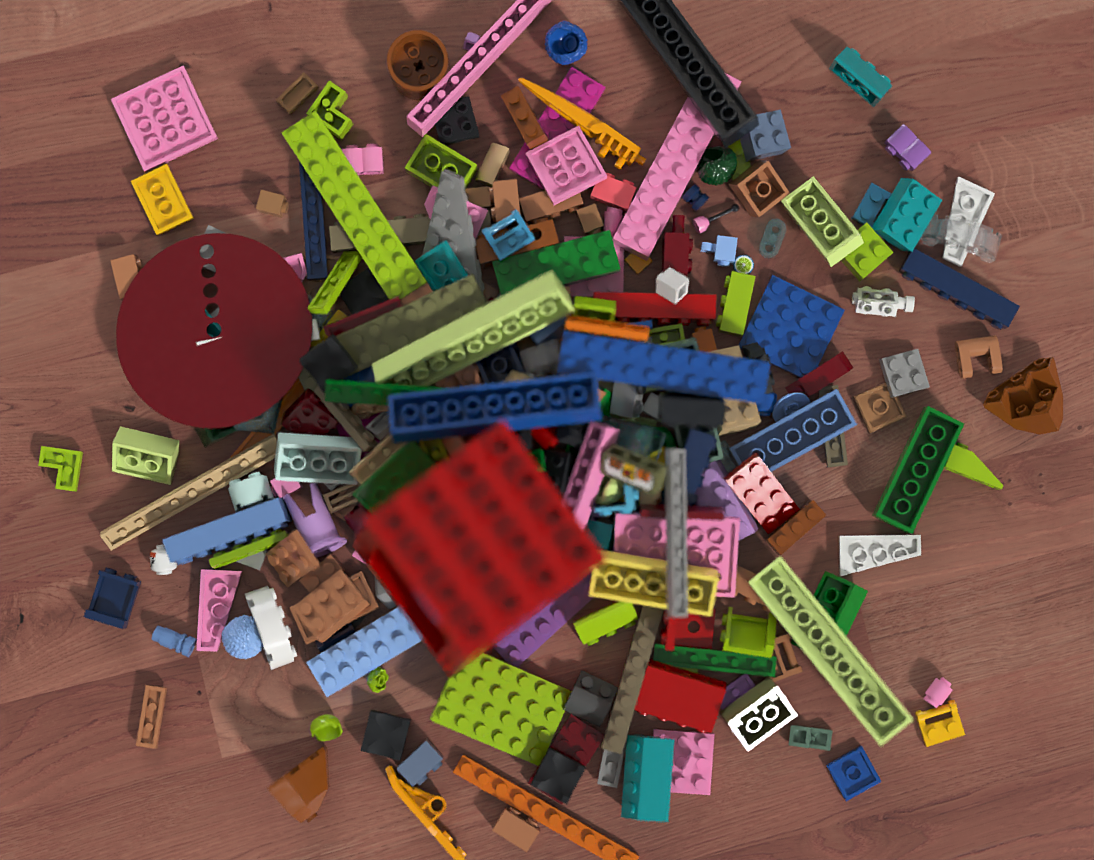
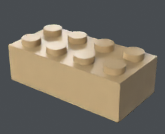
M739 345L710 351L711 353L742 357ZM723 398L726 401L724 426H719L717 429L718 436L756 428L761 422L756 403Z

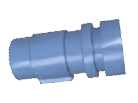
M159 625L155 628L152 635L153 641L169 649H175L177 653H181L186 657L192 654L197 641L192 636L188 637L187 634L181 635L174 630Z

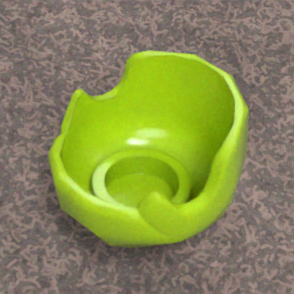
M320 715L312 721L310 726L312 737L315 735L317 741L320 742L336 739L343 733L339 719L333 715Z

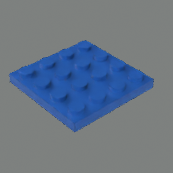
M772 275L739 342V347L742 350L743 345L758 342L760 347L764 348L766 354L769 355L772 365L801 378L818 367L845 310Z

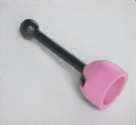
M733 204L731 208L708 219L703 216L696 217L692 220L693 225L700 234L708 229L709 222L732 211L737 212L739 206Z

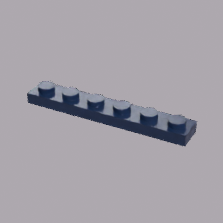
M299 162L308 281L324 280L328 277L323 199L318 188L301 162Z

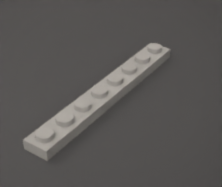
M665 449V463L667 465V617H688L686 450Z

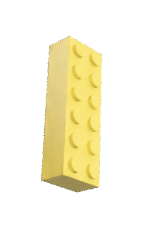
M601 550L607 559L592 571L589 596L667 609V561ZM687 564L688 613L705 616L712 615L719 580L717 569Z

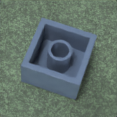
M781 110L756 114L759 126L740 138L746 162L781 155L791 149Z

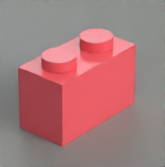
M606 173L607 179L594 185L590 199L627 212L637 187L633 186L634 183L625 179L619 181L615 179L614 175Z

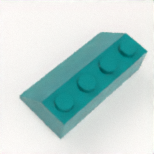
M643 734L627 735L621 809L622 818L669 822L675 739Z

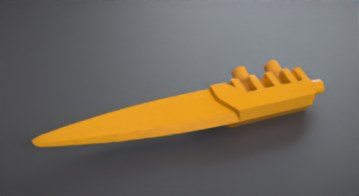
M524 78L518 79L522 85L574 126H579L590 138L596 137L594 143L602 145L598 152L601 158H604L608 151L612 152L613 156H618L619 158L614 164L617 169H621L625 162L626 165L630 166L634 161L640 165H643L646 161V158L639 154L641 150L639 146L606 123L565 98Z

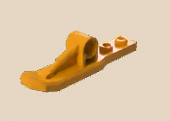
M388 765L385 771L396 794L454 860H465L464 857L467 854L460 846L455 848L451 844L453 838L446 830L442 833L433 823L446 810L444 798L439 795L430 794L417 787H412L401 779H397L393 767ZM435 799L442 801V807L439 810L431 808V803Z

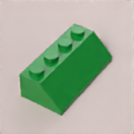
M825 571L813 597L842 633L847 636L868 591L848 580ZM792 639L791 644L800 648L795 640Z

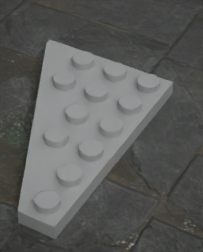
M445 169L441 173L422 255L447 240L468 276L474 274L483 293L485 288L481 279L480 262L475 252L476 241L473 236L474 230L471 215H468L466 205L468 199L465 193L464 177Z

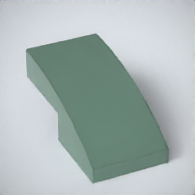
M791 725L788 745L830 751L833 730Z

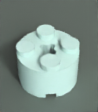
M256 472L248 475V479L242 481L241 479H235L229 482L230 487L228 491L235 512H240L241 508L248 509L268 502V499H274L267 476Z

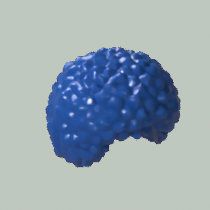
M561 21L552 26L546 33L545 50L548 56L556 63L569 65L586 54L588 39L582 28L570 22Z

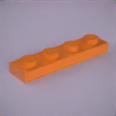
M569 314L566 316L565 328L574 333L586 331L594 336L605 334L610 335L614 339L625 337L631 338L634 342L648 341V326Z

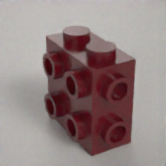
M309 388L283 413L281 425L287 431L294 434L325 436L330 429H335L339 424V421L321 399Z

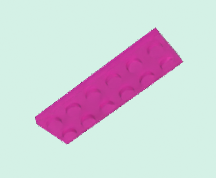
M571 67L555 94L591 113L606 87ZM549 106L546 107L538 120L549 140L576 127ZM525 142L509 170L544 190L525 153L531 149Z

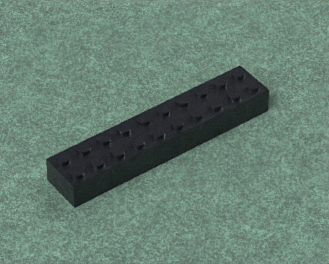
M618 0L725 148L759 126L756 114L672 0Z

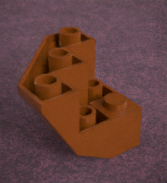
M1039 358L988 392L983 404L984 408L1016 430L1039 435L1059 431L1063 420V393L1054 358Z

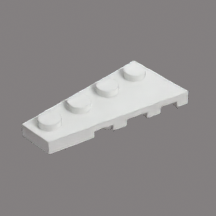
M957 177L942 259L962 266L995 193L961 177Z
M921 535L839 536V576L920 556Z

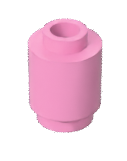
M943 677L940 680L935 678L925 692L926 696L923 699L937 708L944 703L952 692L950 688L952 684Z

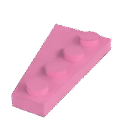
M201 569L196 651L217 652L219 650L222 640L221 634L224 627H226L242 571Z

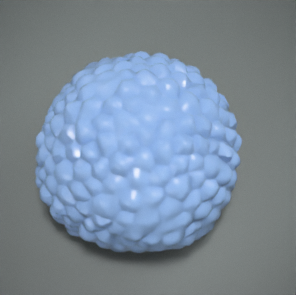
M242 615L235 617L224 627L221 634L222 643L225 650L231 656L239 659H248L262 651L263 644L252 616Z

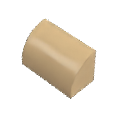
M491 143L475 181L493 187L492 181H497L509 155V148Z

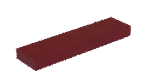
M640 504V515L643 518H666V505ZM686 506L687 519L723 521L724 510L723 507Z

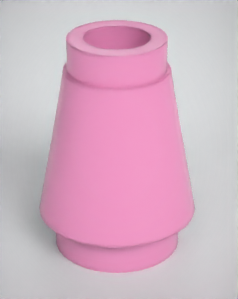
M607 206V211H604L603 230H610L611 236L614 237L624 216L622 215L623 210Z

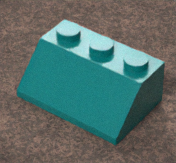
M846 47L829 67L830 71L873 108L893 86L890 84L891 81L884 74L880 75L875 71L874 65L861 59L859 52L853 48Z

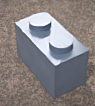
M427 739L399 764L396 769L412 787L416 783L420 786L428 778L426 774L431 769L435 772L443 764L441 760L444 756Z

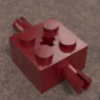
M672 215V232H665L663 236L661 273H664L670 267L687 277L690 271H692V259H689V254L693 250V239H689V233H684L685 216Z

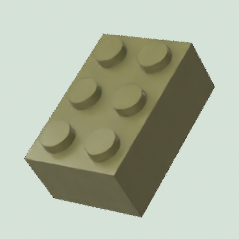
M770 677L764 679L720 711L722 717L747 751L797 716Z

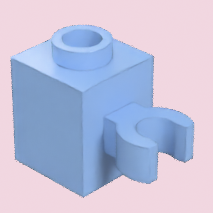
M718 235L715 244L702 242L700 252L714 253L713 262H718V266L729 267L730 264L735 262L738 238Z

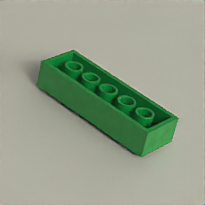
M610 230L510 256L501 262L500 260L492 261L501 297L550 271L554 273L564 287L620 272V265Z
M929 406L923 407L872 514L873 517L908 534H913L965 423Z

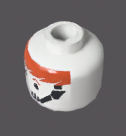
M164 544L157 545L156 549L150 552L151 570L155 571L157 575L171 574L172 570L176 569L177 563H170Z

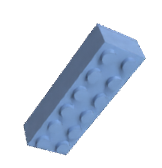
M835 389L729 448L738 465L756 453L772 472L856 426L857 423L838 389Z
M276 498L165 538L162 541L170 563L184 565L192 562V557L203 558L211 555L214 549L222 551L231 548L230 543L242 544L250 541L249 537L252 535L254 537H261L269 534V529L279 530L288 527L287 523L292 522L283 498Z

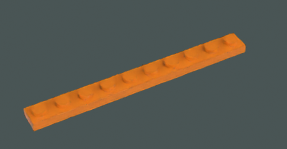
M464 754L453 771L454 774L604 860H638L640 857L635 852Z

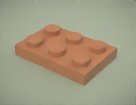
M298 530L289 534L266 553L269 563L275 568L280 580L285 583L287 588L320 564Z

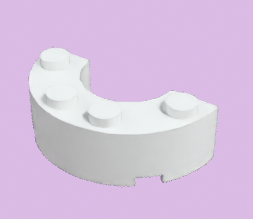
M268 586L245 593L244 595L256 623L270 669L273 670L294 662V657H297L294 645L290 646L288 639L292 637L288 625L284 626L282 618L285 616L282 607H277L275 603L277 597L274 589H269Z

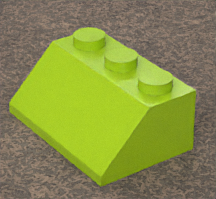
M616 601L573 621V624L583 645L587 643L590 646L599 642L598 638L603 635L610 637L618 633L616 629L622 626L627 629L635 625V620L638 619L632 603Z

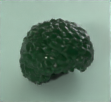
M720 145L706 149L701 163L698 165V175L701 181L715 186L728 182L736 171V153L729 147L725 148Z

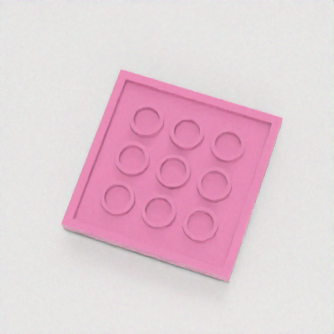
M184 66L111 99L145 172L218 139Z

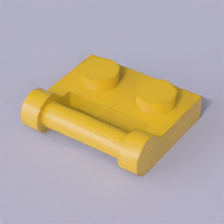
M950 700L947 702L948 704L938 706L937 708L915 712L926 747L965 735L954 700ZM947 712L951 713V717L925 724V719Z

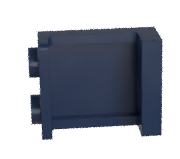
M106 567L105 570L98 571L97 585L89 609H86L84 617L125 629L127 628L141 581H137V577L125 573L124 576L117 574V570Z

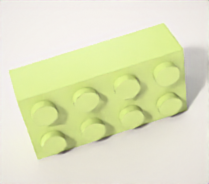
M814 176L781 200L785 210L830 267L864 243L860 233Z

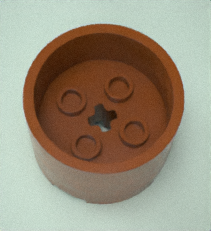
M423 30L408 31L396 38L389 48L387 66L391 79L399 93L408 99L421 101L450 71L448 55L444 44L430 32ZM420 65H423L424 70L420 69L419 72H417L416 67H420Z

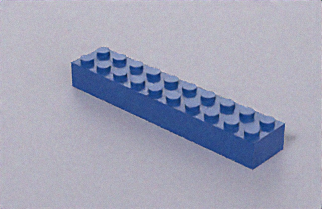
M564 330L557 372L570 375L596 372L597 379L764 404L770 363L763 360Z
M596 372L388 395L390 434L394 443L483 434L502 420H504L510 430L602 420Z

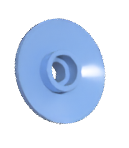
M798 392L785 395L774 405L772 413L774 420L777 422L810 404V399L807 395Z

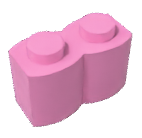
M367 144L366 148H358V145H347L346 149H342L358 175L384 173L382 147H378V144Z

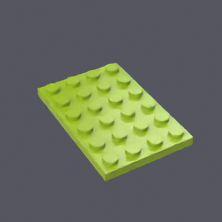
M483 653L454 676L448 677L430 716V720L539 766L565 712L563 708L572 691Z

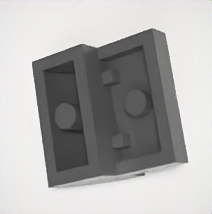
M581 670L563 710L600 727L611 707L618 687Z

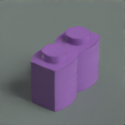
M904 124L884 143L886 151L892 156L896 155L900 159L899 164L905 170L913 171L932 153Z

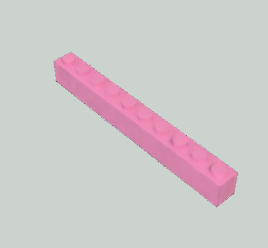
M516 0L407 115V125L423 137L552 0Z

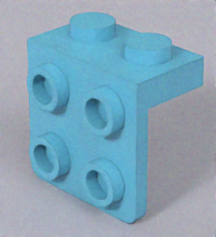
M625 484L626 502L612 503L610 505L598 504L594 507V512H599V516L611 515L614 511H619L620 514L632 513L638 506L640 489Z

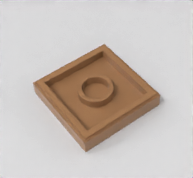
M886 383L853 397L869 433L907 417L898 396L890 398Z

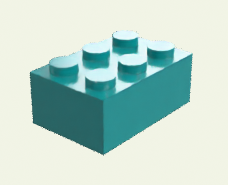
M901 178L872 229L900 251L912 252L942 200L916 180Z

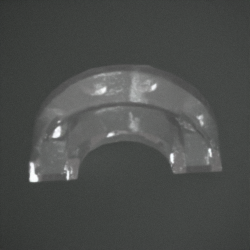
M934 214L920 240H923V244L929 246L946 244L950 248H965L966 252L981 257L980 260L992 263V261L996 260L1002 235L999 232L996 235L993 234L992 228L977 222L947 215L945 219H938L939 215Z

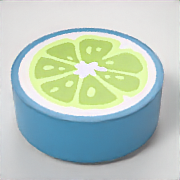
M747 255L738 256L733 263L734 271L750 274L754 268L753 260Z

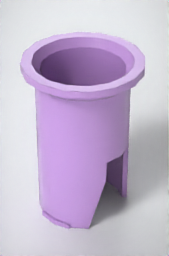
M310 483L312 503L316 513L305 517L289 493L283 496V500L288 507L296 529L314 556L318 558L339 549L347 543V539L339 536L318 487L319 484Z

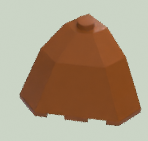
M326 745L315 751L267 788L286 811L300 823L305 820L310 822L318 816L316 812L320 809L330 787L328 750Z

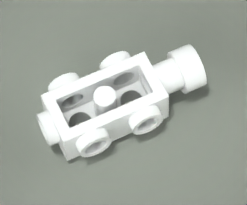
M865 286L857 288V292H853L852 304H855V313L896 317L897 309H903L904 312H913L915 297H898V292L891 291L888 288L875 290Z

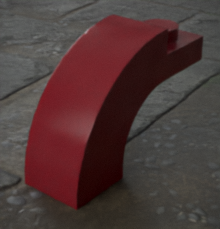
M842 351L791 383L785 389L789 394L798 392L810 397L853 369V366Z

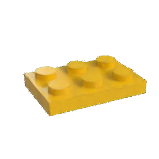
M168 164L131 181L157 236L194 219Z

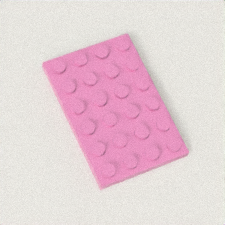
M616 511L614 552L667 561L666 518H643L640 512L620 514L619 511ZM724 516L723 521L687 519V564L717 569L719 580L715 596L735 597L740 517Z

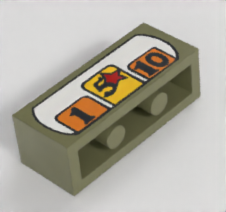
M613 444L603 452L600 473L611 479L623 482L627 486L640 489L646 494L655 495L664 487L667 465Z

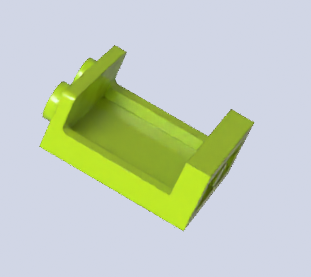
M728 607L727 614L723 613L721 624L725 626V630H721L720 642H723V650L771 658L775 646L777 621L774 614L769 612L768 618L762 619L732 614L733 607Z

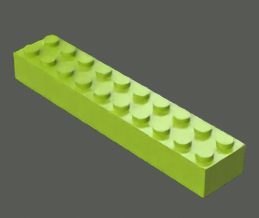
M314 111L283 131L284 138L388 298L392 299L399 296L402 299L428 283L319 114Z

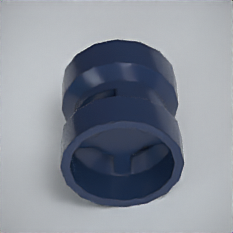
M694 184L682 196L685 202H690L691 208L695 212L710 198L706 193L700 192V187L697 184Z

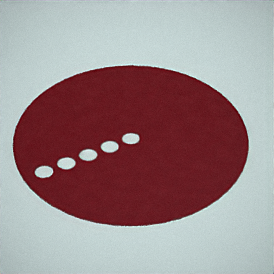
M226 233L203 234L181 240L165 248L149 260L135 276L125 293L120 306L116 327L117 351L123 372L133 390L150 408L174 422L197 428H223L249 421L279 402L294 385L304 368L299 360L310 350L313 330L312 314L308 310L310 302L300 278L287 261L277 252L256 240ZM207 244L211 245L214 248L213 256L208 259L202 258L200 256L201 247ZM206 264H212L216 268V273L212 278H205L201 273L203 266ZM210 283L215 284L218 288L217 294L212 298L206 297L203 293L204 287ZM210 303H215L219 306V314L215 317H208L205 314V308ZM211 323H218L221 326V333L217 337H210L207 334V327ZM219 338V339H216V340H213V341H210V342H207V343H204V344H201V345H198V346H197V343H196V342H200V341H205V340H210V339Z

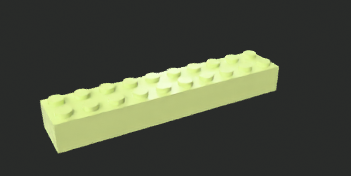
M550 271L372 363L376 383L428 387L574 312L570 295L554 273Z
M781 556L748 582L880 746L913 721L912 717Z

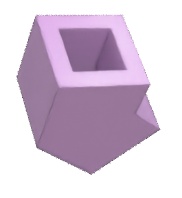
M468 32L463 49L469 51L481 36Z

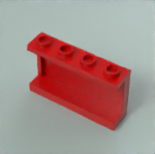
M649 659L634 710L641 715L649 714L656 716L661 721L669 720L676 722L681 727L689 726L695 728L701 733H712L726 692V682Z

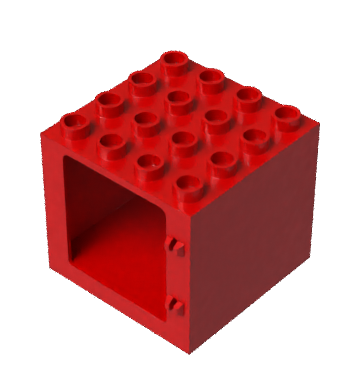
M504 420L363 518L352 545L449 678L579 583L607 559Z

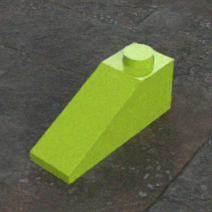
M961 443L954 445L943 469L997 490L1003 488V484L972 451L967 450L968 446Z

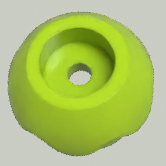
M378 667L369 672L367 685L373 692L379 693L386 688V682L389 678L386 670Z

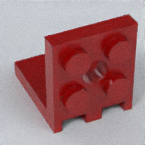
M713 608L711 616L688 613V617H667V609H664L662 621L665 624V629H661L660 641L661 644H664L665 650L674 651V645L712 649L716 608ZM691 621L699 623V629L695 632L688 630V624Z

